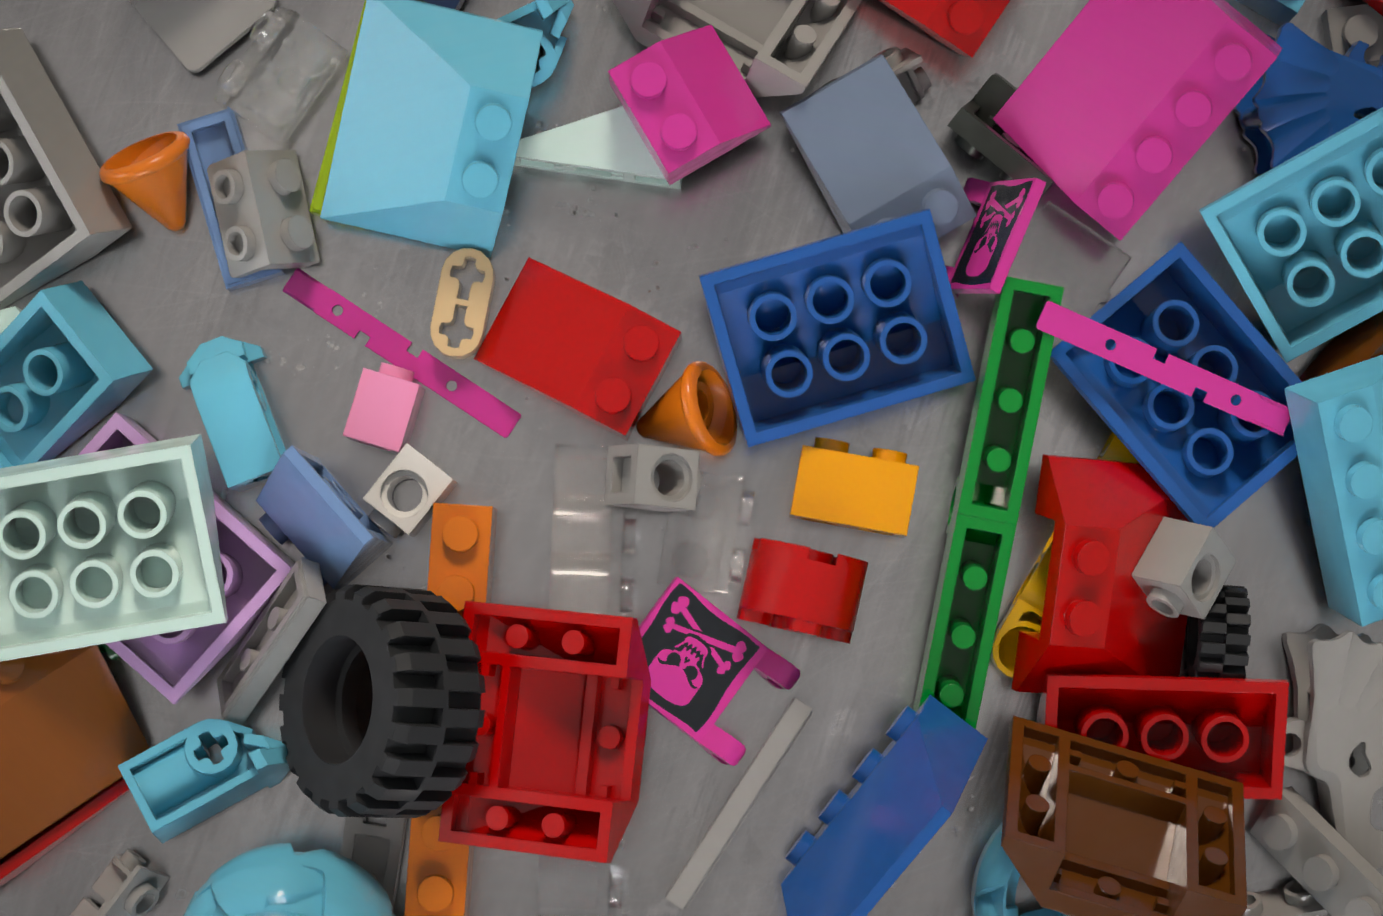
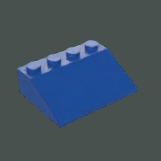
M929 208L699 275L725 378L741 434L748 447L976 381Z
M1181 241L1089 318L1157 348L1153 359L1165 363L1168 354H1171L1287 407L1284 388L1302 382ZM1109 339L1106 341L1105 346L1108 350H1113L1116 343L1113 339ZM1064 340L1052 349L1050 359L1189 522L1213 528L1216 527L1298 456L1291 420H1289L1284 431V436H1281L1204 403L1203 400L1207 392L1199 388H1195L1192 397ZM1237 394L1233 395L1231 403L1235 406L1239 405L1241 397Z
M931 695L927 697L917 711L907 705L886 732V735L892 739V742L882 754L874 748L867 753L852 774V777L858 781L856 786L848 795L839 789L818 816L825 823L815 836L805 830L785 856V859L792 864L781 884L787 916H867L952 815L988 738Z

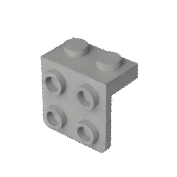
M128 0L184 67L193 73L200 72L277 7V0Z

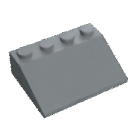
M21 28L0 29L1 310L94 257L133 228L109 184L103 183L99 178L100 168Z

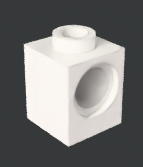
M406 443L363 497L367 503L374 507L368 517L394 538L402 530L408 535L416 537L432 517L433 503H443L458 482ZM403 480H416L422 488L421 502L411 511H399L392 500L394 488Z

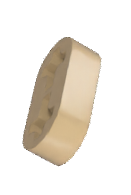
M473 248L459 249L445 260L441 270L430 326L431 338L435 347L444 356L452 359H466L473 356L479 350L484 341L493 297L495 271L492 263L481 251ZM467 261H475L477 271L485 275L483 282L472 283L468 300L460 299L462 284L459 279L453 277L454 270L465 269ZM458 308L466 309L465 326L473 331L472 339H462L459 348L450 347V339L442 334V329L444 325L453 326L456 321Z

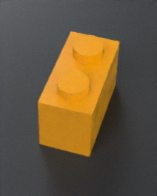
M815 437L814 447L802 445L789 518L899 538L907 536L919 470L917 465L906 464L908 454L882 448H873L871 457L848 453L850 443Z

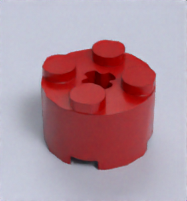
M754 538L736 619L850 644L868 562L841 554L834 557L833 554L813 550L802 545L765 538Z

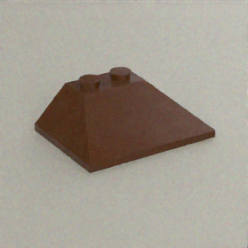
M1013 715L1009 726L1001 846L1041 907L1067 916L1244 915L1247 909L1243 783Z

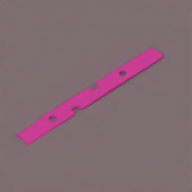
M297 268L284 286L283 292L352 338H355L359 331L368 335L370 339L365 345L367 348L393 365L415 372L414 379L502 437L507 438L521 418L520 413L428 352L422 350L418 358L409 353L407 350L412 344L411 341L301 269ZM336 305L343 308V312L339 316L334 315L332 312L333 307ZM455 381L457 388L454 391H449L446 387L447 382Z
M1051 301L1045 303L1036 324L1037 329L1192 397L1195 388H1199L1207 392L1203 400L1204 403L1284 436V431L1290 420L1287 406L1171 354H1168L1165 363L1153 359L1157 348ZM1109 339H1113L1116 343L1113 350H1108L1105 346L1106 341ZM1237 394L1241 397V402L1235 406L1231 403V398Z

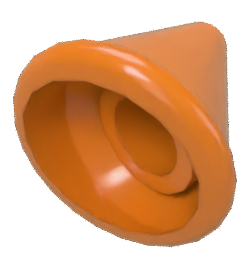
M169 131L135 142L106 160L100 168L99 178L103 183L111 185L168 230H181L186 223L187 155L190 138L184 132Z
M695 361L689 364L684 370L683 375L639 419L636 426L638 433L645 438L705 451L713 456L728 454L735 445L737 438V418L729 389L719 372L704 361Z

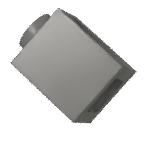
M639 443L608 446L604 505L661 512L695 511L696 497L701 488V473L699 470L700 451ZM655 469H657L660 477L658 489L654 484Z
M1163 517L1131 576L1146 594L1147 604L1158 613L1171 618H1176L1179 614L1205 620L1237 560L1213 527Z

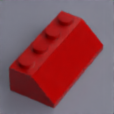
M1046 673L1036 722L1243 783L1244 799L1282 800L1289 682L1287 680Z

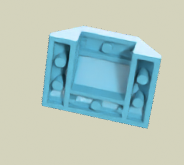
M366 0L320 219L456 250L473 248L481 251L486 257H491L503 215L529 103L543 30L417 0Z

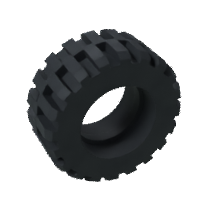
M359 584L346 585L341 589H335L326 595L327 603L291 654L290 660L284 664L282 678L285 679L284 694L279 695V711H283L284 725L280 727L282 743L287 745L289 754L286 756L289 769L293 774L299 776L296 783L301 791L315 805L328 814H336L338 817L417 818L425 816L431 810H436L452 796L451 791L461 786L468 774L465 767L467 763L475 759L479 743L475 740L478 728H482L484 723L485 710L480 709L481 694L485 693V679L483 675L479 674L477 663L481 661L478 645L469 639L472 631L466 620L457 613V610L442 596H436L432 591Z

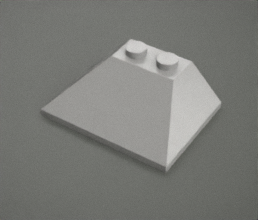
M613 0L636 41L646 47H650L661 40L712 24L754 97L803 94L863 1Z

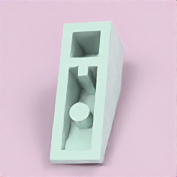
M623 106L520 139L514 166L681 189L682 179L669 186Z

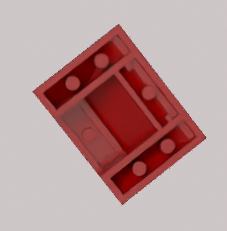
M1043 454L1035 514L1054 520L1055 526L1040 632L1019 631L1011 689L1016 692L1042 693L1046 673L1179 677L1188 616L1179 614L1178 617L1171 618L1152 609L1146 602V594L1131 574L1163 517L1189 522L1188 519L1140 463Z
M465 601L463 618L472 631L469 639L478 645L481 661L477 663L479 674L483 675L485 679V693L481 694L480 709L485 710L483 727L478 728L475 741L479 743L475 759L467 763L465 767L468 772L461 786L451 791L452 796L442 804L438 841L591 862L611 863L639 801L651 677L637 618Z

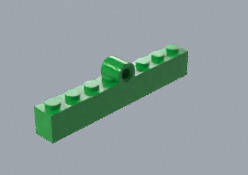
M1008 276L1000 294H995L960 475L956 479L946 528L947 540L913 710L917 711L927 697L931 695L975 729L1054 342V336L1037 329L1036 324L1045 303L1051 301L1061 306L1064 287Z

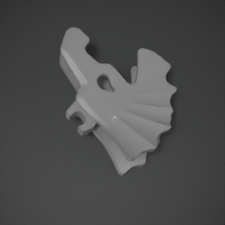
M1317 624L1306 633H1283L1282 642L1288 659L1294 688V717L1287 718L1286 734L1291 733L1293 735V750L1285 754L1284 766L1301 770L1316 779L1321 816L1375 869L1381 868L1383 866V830L1375 829L1371 825L1370 816L1374 794L1383 786V641L1378 643L1372 642L1369 635L1363 633L1357 635L1353 631H1344L1338 635L1331 627L1325 624ZM1351 756L1352 762L1349 766V758Z

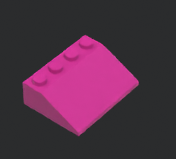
M1089 0L995 115L993 120L1078 207L1121 241L1276 60L1283 48L1225 0Z

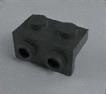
M995 73L989 77L974 98L961 107L947 126L957 133L954 140L966 153L978 160H982L985 156L1002 170L999 175L1002 181L1038 178L1046 182L1042 197L1053 185L1054 181L993 120L995 115L1017 90L1015 86L1000 74Z

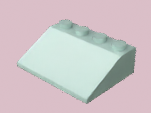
M201 434L0 468V662L222 624L228 621L213 490Z

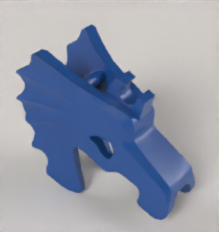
M1288 22L1282 24L1278 29L1276 39L1268 35L1283 49L1276 60L1233 109L1239 115V123L1243 129L1242 136L1254 147L1257 155L1254 173L1264 174L1360 120L1354 117V114L1364 118L1382 108L1383 55L1380 57L1379 65L1377 67L1367 64L1364 59V54L1369 44L1359 40L1351 45L1345 55H1341L1327 49L1306 35L1293 23Z

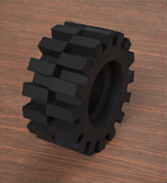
M1223 585L1205 620L1188 616L1186 640H1184V650L1186 651L1184 658L1185 677L1246 678L1245 666H1248L1249 661L1247 650L1251 641V635H1249L1251 615H1248L1250 600L1247 598L1248 591L1244 588L1245 586Z

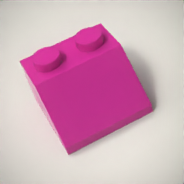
M712 24L661 40L608 71L611 88L669 186L771 127L769 120Z

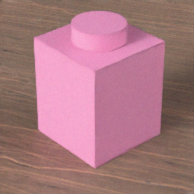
M381 362L379 372L363 368L343 436L359 443L398 454L405 444L410 442L425 393V389L420 384L412 382L415 372Z

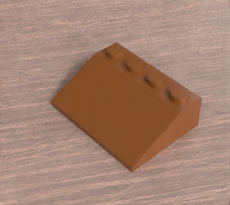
M97 645L0 662V859L123 777L118 765L150 748Z

